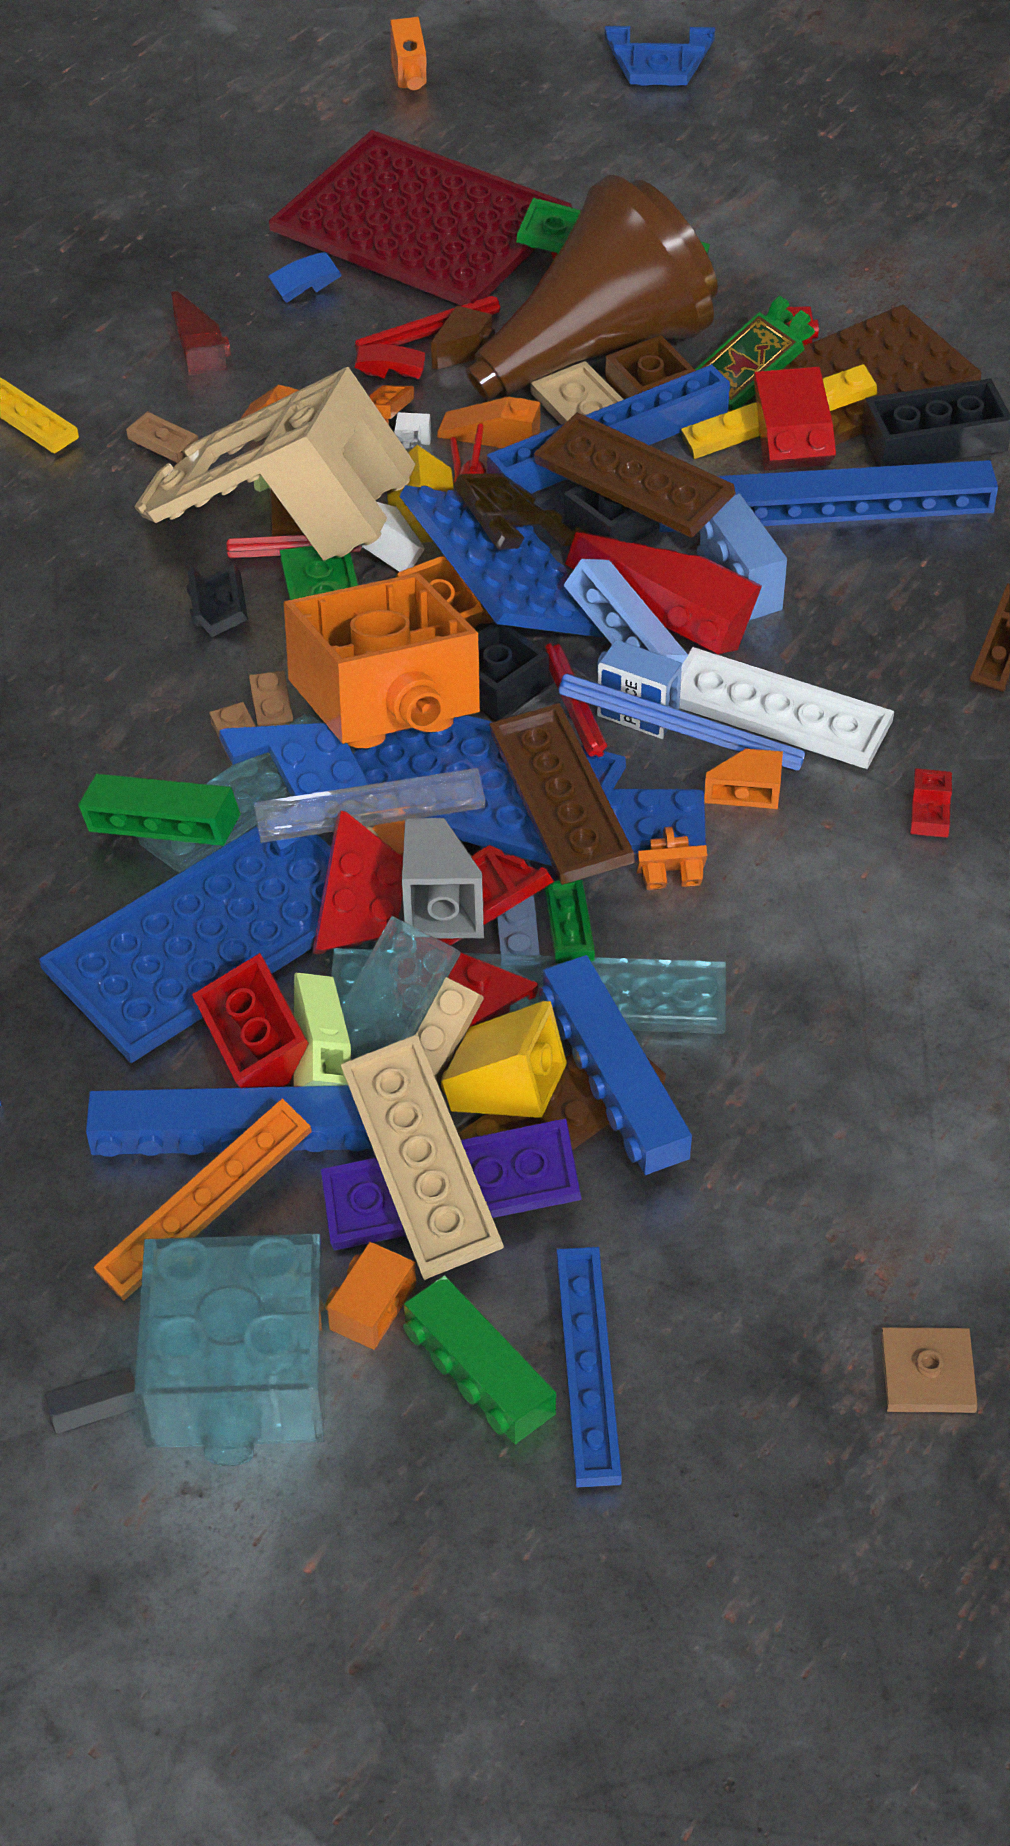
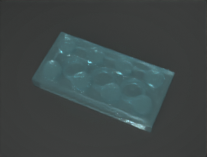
M391 916L341 1006L351 1044V1060L416 1035L445 978H448L461 952Z

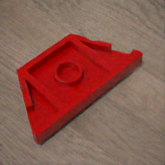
M345 811L338 813L312 951L313 954L317 955L323 954L327 950L344 946L347 948L358 946L366 941H380L392 938L397 932L403 897V857Z
M491 845L471 856L482 872L484 925L554 882L547 869L540 867L537 870L528 866L524 859L514 855H505L502 850ZM436 938L428 940L449 947L462 938Z
M405 930L401 933L398 1005L401 1009L425 1018L446 977L484 997L469 1027L503 1016L510 1012L512 1004L524 997L531 1000L538 994V983L428 939H405Z

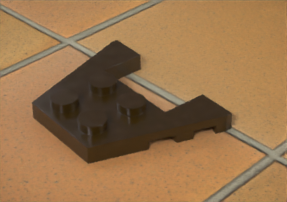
M503 473L459 474L453 485L499 550L518 549L525 537L513 525L524 527V525L539 524L562 546H571L576 532L586 533L579 527H576L575 531L561 523L564 516L557 511L543 510L534 504L537 497Z

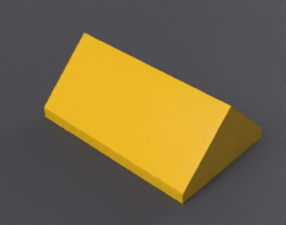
M416 445L408 452L416 464L409 477L408 486H428L438 491H454L451 467L419 445ZM404 487L398 491L388 490V505L399 509L420 542H434L399 497Z

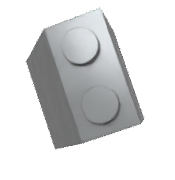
M405 818L402 869L405 939L484 938L482 872L445 818Z

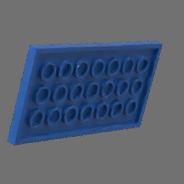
M464 715L454 718L452 726L443 731L423 732L409 728L387 733L385 741L375 747L355 748L349 746L368 781L366 791L344 808L382 819H387L398 811H401L408 818H445L461 841L482 847L491 845L502 850L504 853L552 866L491 735V721ZM581 745L608 799L626 769L625 756L604 751L605 754L602 757L597 755L590 757L587 755L584 746Z
M286 808L267 821L292 813L293 811ZM267 821L39 958L41 969L130 1063H133L203 1018L192 996L193 993L259 953L264 957L271 973H274L313 948L331 847L319 835L313 832L307 838L303 837L292 846V849L287 854L279 857L266 831Z

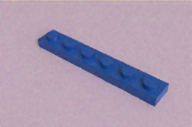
M599 1247L557 1249V1269L576 1488L621 1485L622 1475Z

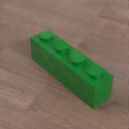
M105 774L95 775L78 804L89 832L219 846L225 845L241 815L232 787Z
M445 1275L404 1303L405 1323L403 1328L409 1339L415 1345L422 1344L429 1351L435 1367L442 1374L446 1375L449 1373L458 1383L459 1391L470 1404L477 1403L485 1412L488 1423L499 1435L505 1433L514 1444H517L556 1415V1392Z

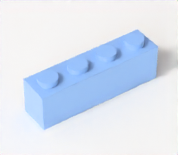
M580 560L565 582L564 587L611 644L615 640H619L682 663L685 661L688 654L609 560Z

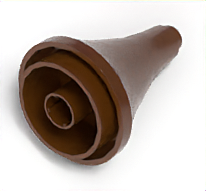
M607 175L589 189L583 208L567 240L530 297L505 325L475 353L476 362L465 370L470 383L477 393L488 402L499 393L503 397H509L531 384V382L574 363L631 347L660 335L666 340L696 337L707 329L714 320L712 299L717 295L718 284L709 256L684 216L657 188L643 180H634L630 183L620 176Z

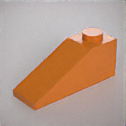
M505 397L447 411L438 429L437 437L449 440L451 437H455L457 441L474 444L477 425L482 423L484 429L481 445L505 448L540 433V402L524 398Z

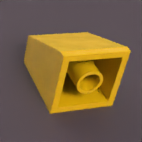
M542 1001L468 1028L462 1042L455 1051L450 1066L443 1072L441 1077V1090L443 1094H446L451 1111L542 1118L567 1064L551 1001Z

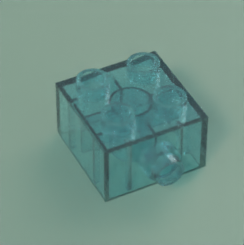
M320 1234L144 1239L135 1398L147 1448L203 1446L204 1457L209 1462L221 1466H238L249 1462L253 1458L255 1444L324 1442L325 1304L327 1290Z

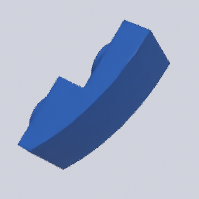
M323 252L294 261L268 277L284 301L288 303L311 286L317 293L342 275L328 254Z

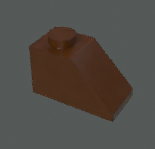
M457 305L431 342L432 368L442 369L476 360L475 353L495 335V329L492 328V314Z

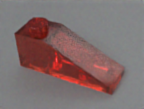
M178 291L171 292L174 319L188 374L196 375L227 370L225 357L231 356L228 337H222L219 324Z

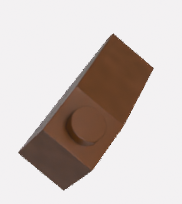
M1008 583L969 679L972 683L1000 692L1005 691L1010 681V584Z

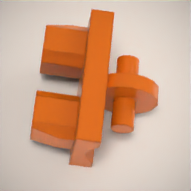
M672 826L663 828V838L650 839L651 850L638 851V859L635 861L636 874L642 873L646 890L666 888V871L679 870L681 886L693 887L701 885L703 868L708 856L706 845L689 846L688 836L674 837Z

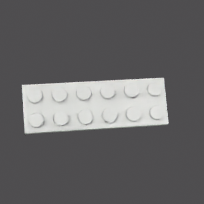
M692 647L688 657L682 664L680 709L868 769L893 722V710Z

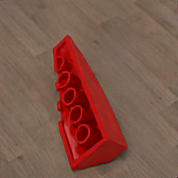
M584 532L575 533L565 562L567 566L574 570L581 559L609 560L664 627L717 654L738 650L762 585L704 556L688 555L674 550L658 549L644 544L628 543Z

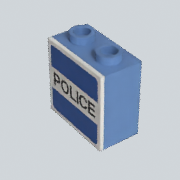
M619 640L614 641L608 652L603 651L596 667L598 684L679 710L682 662ZM597 707V716L663 739L668 729Z

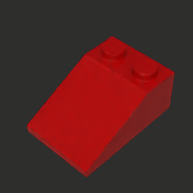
M820 367L754 372L764 471L830 465L836 456L833 422Z

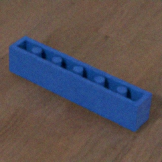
M585 955L544 969L543 987L539 988L541 1002L551 1001L559 1035L563 1040H569L577 1067L580 1070H586L589 1076L591 1091L597 1100H603L606 1106L608 1121L614 1131L619 1130L624 1138V1147L631 1162L637 1161L644 1175H648L689 1160L692 1134L588 956Z

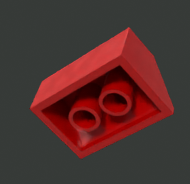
M259 953L192 994L235 1082L240 1088L283 1087L287 1085L309 1044L264 957Z

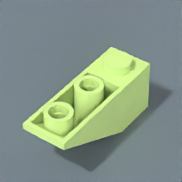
M295 973L294 1016L309 1044L294 1072V1087L348 1086L340 1064L351 1060V1044L334 978Z

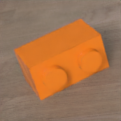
M369 1242L361 1255L356 1254L351 1260L347 1269V1277L340 1288L334 1287L328 1295L325 1310L328 1312L329 1330L375 1350L416 1286L415 1261Z

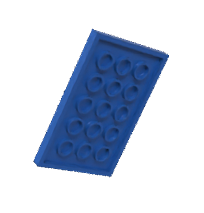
M405 485L399 497L496 624L604 637V634L564 587L565 582L569 578V575L566 573L567 569L549 552V546L542 542L533 532L534 528L532 525H524V527L513 525L525 537L518 549L499 550L458 492L448 490L447 492L438 491L428 486L414 487Z

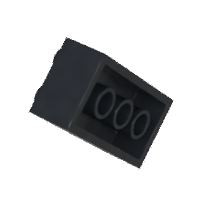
M989 378L865 398L862 431L879 467L929 464L1008 451L1010 442V413L992 379Z

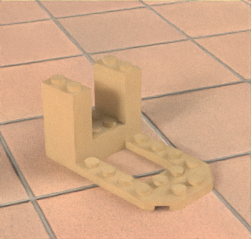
M347 366L193 442L183 450L186 455L183 460L174 467L167 463L157 471L134 507L143 518L154 523L168 517L170 520H173L193 505L196 508L201 507L212 496L218 493L226 495L234 490L239 483L245 480L251 483L263 476L324 561L333 556L343 557L352 551L354 547L362 543L367 546L379 539L382 534L380 531L387 517L375 500L390 489L398 491L405 487L410 481L409 477L416 464ZM268 436L263 445L208 471L210 465L220 455L226 452L229 455L234 454L245 443L251 440L259 442Z

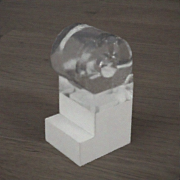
M397 413L394 433L407 452L416 445H419L421 448V444L430 445V414Z

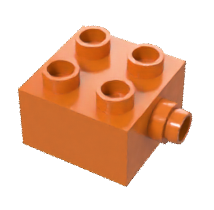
M419 573L284 601L288 680L342 744L348 743L349 746L355 748L375 747L385 741L387 733L409 728L423 732H439L451 727L456 717L480 712L478 632Z

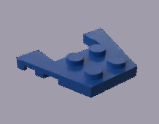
M605 26V40L629 84L676 87L688 85L715 40V27H690L689 44L630 43V26Z
M325 723L225 728L219 732V739L233 765L268 752L298 808L297 811L266 822V831L279 857L287 854L295 843L303 837L307 838L316 830L320 823L329 816L333 817L367 790L368 781L348 743L342 744Z

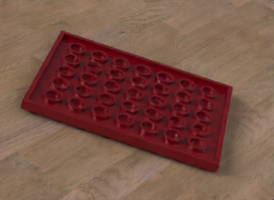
M370 130L269 220L270 231L462 306L468 303L473 304L477 300L486 298L536 249L516 242L519 228L533 198L571 208L572 204L380 132Z

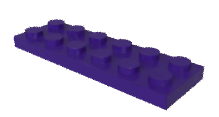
M566 1118L461 1140L492 1218L582 1200ZM377 1158L321 1169L330 1243L334 1251L369 1244V1242L374 1243L407 1236Z

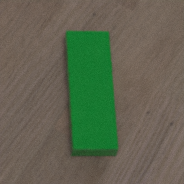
M583 880L561 885L560 881H554L544 888L555 963H564L585 955L588 956L590 961H595V949Z

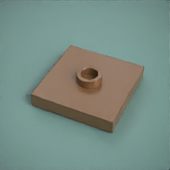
M882 1327L881 1343L887 1412L976 1413L978 1403L970 1328Z

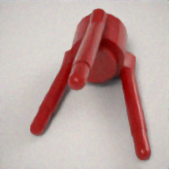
M482 423L477 425L472 459L468 460L462 467L457 440L455 437L450 438L455 472L454 483L459 474H487L484 464L479 461L484 429Z

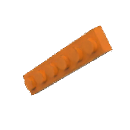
M282 1098L93 1267L95 1272L125 1301L312 1132L311 1126Z

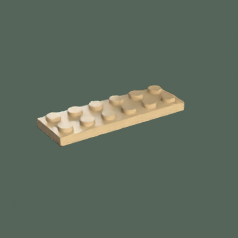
M416 1034L340 1064L423 1279H428L503 1249L502 1240L418 1035Z

